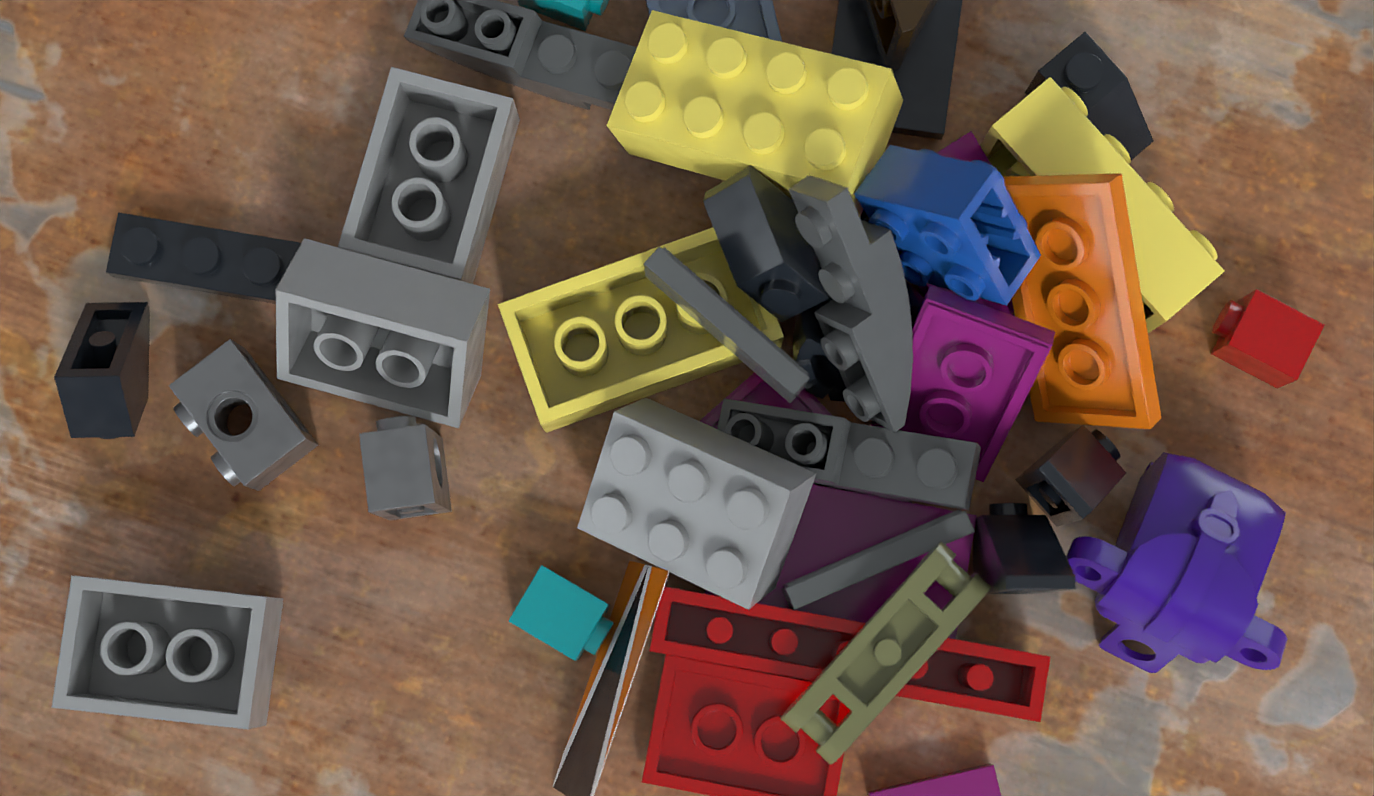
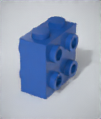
M889 145L854 193L869 218L868 222L891 230L902 263L905 280L914 285L926 286L928 283L952 290L967 300L976 301L978 298L1007 305L1041 256L1027 229L1028 224L1018 212L1004 185L1003 176L995 167L980 160L968 162L941 156L928 149L917 151Z

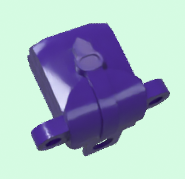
M1163 452L1155 462L1151 461L1148 464L1144 474L1140 477L1115 546L1098 538L1081 536L1072 540L1066 554L1075 574V581L1097 592L1095 597L1097 611L1103 617L1117 623L1101 638L1099 647L1149 673H1157L1177 655L1201 664L1208 661L1217 663L1224 656H1227L1254 669L1273 670L1278 668L1287 644V636L1277 626L1255 616V612L1258 607L1257 596L1281 534L1286 512L1264 492L1199 460ZM1122 640L1141 642L1149 646L1155 654L1135 652L1126 647Z

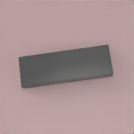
M658 247L644 263L645 277L789 403L805 388L809 380V373L665 247Z
M959 509L783 584L782 592L789 608L795 610L925 554L940 541L948 544L975 531L966 511L962 512Z

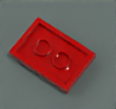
M666 654L642 783L709 796H837L844 753L830 765L815 751L818 744L802 729L794 732L780 719L789 706L812 682ZM833 694L819 708L836 725L851 711Z

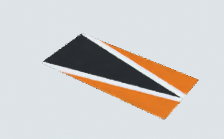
M629 561L609 619L614 624L598 651L553 783V788L565 796H594L669 575L668 570L634 561Z

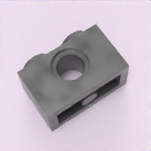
M231 339L169 385L170 389L180 400V403L173 407L176 415L194 436L198 437L204 432L217 449V452L211 456L212 462L232 486H236L241 482L246 487L260 491L318 446V443L247 350ZM248 404L253 414L251 425L244 433L232 436L227 427L228 416L235 407Z
M415 416L381 419L376 421L377 431L359 433L369 513L387 520H397L452 512L443 438L426 424L416 423Z

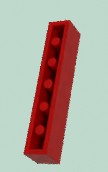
M664 587L656 611L649 651L814 681L866 623L758 603L748 610L723 597ZM947 638L895 696L1041 722L1051 656Z

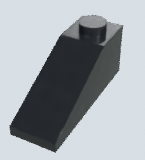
M996 503L989 504V515L976 517L973 535V574L976 572L991 586L987 594H1041L1076 589L1075 574L1047 515H1028V504Z

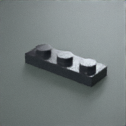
M118 212L106 273L116 278L276 304V288L301 243Z

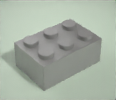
M391 67L338 248L473 284L520 122L514 99Z
M304 238L276 288L277 379L459 428L481 377L490 288Z
M644 398L614 411L577 528L749 610L776 588L817 473L651 399Z
M71 575L51 708L248 730L266 726L284 598Z

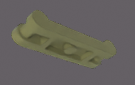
M942 541L930 550L914 571L781 716L780 719L794 732L802 729L818 744L815 751L830 765L851 746L990 590L991 586L976 572L970 576L953 561L956 554ZM935 580L952 595L942 610L923 594ZM832 694L851 710L837 725L819 709Z

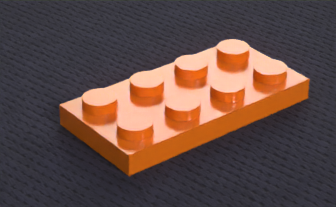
M1122 173L1003 177L1004 185L1018 212L1028 224L1027 229L1041 254L1012 297L1015 317L1055 331L1053 345L1029 391L1035 422L1151 429L1162 417Z

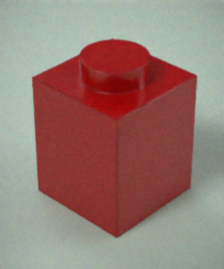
M1256 289L1237 302L1229 300L1224 306L1212 329V333L1218 335L1219 338L1211 354L1275 388H1280L1298 380L1325 324Z

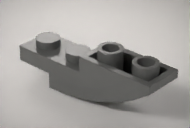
M418 0L404 34L407 41L462 66L545 97L590 110L591 104L613 110L637 49L635 46L542 21L536 11L497 0Z
M808 175L789 188V191L798 211L795 217L796 225L801 235L815 251L822 268L818 273L819 280L825 291L832 298L831 301L814 312L824 334V337L821 339V346L828 359L839 369L846 389L843 390V397L854 415L862 421L871 420L895 433L905 426L911 392L913 339L907 286L902 263L891 230L861 220L847 187Z
M723 399L718 430L817 473L813 482L815 485L912 503V501L969 511L981 446L977 443L900 430L894 433L882 427L851 423L842 417Z

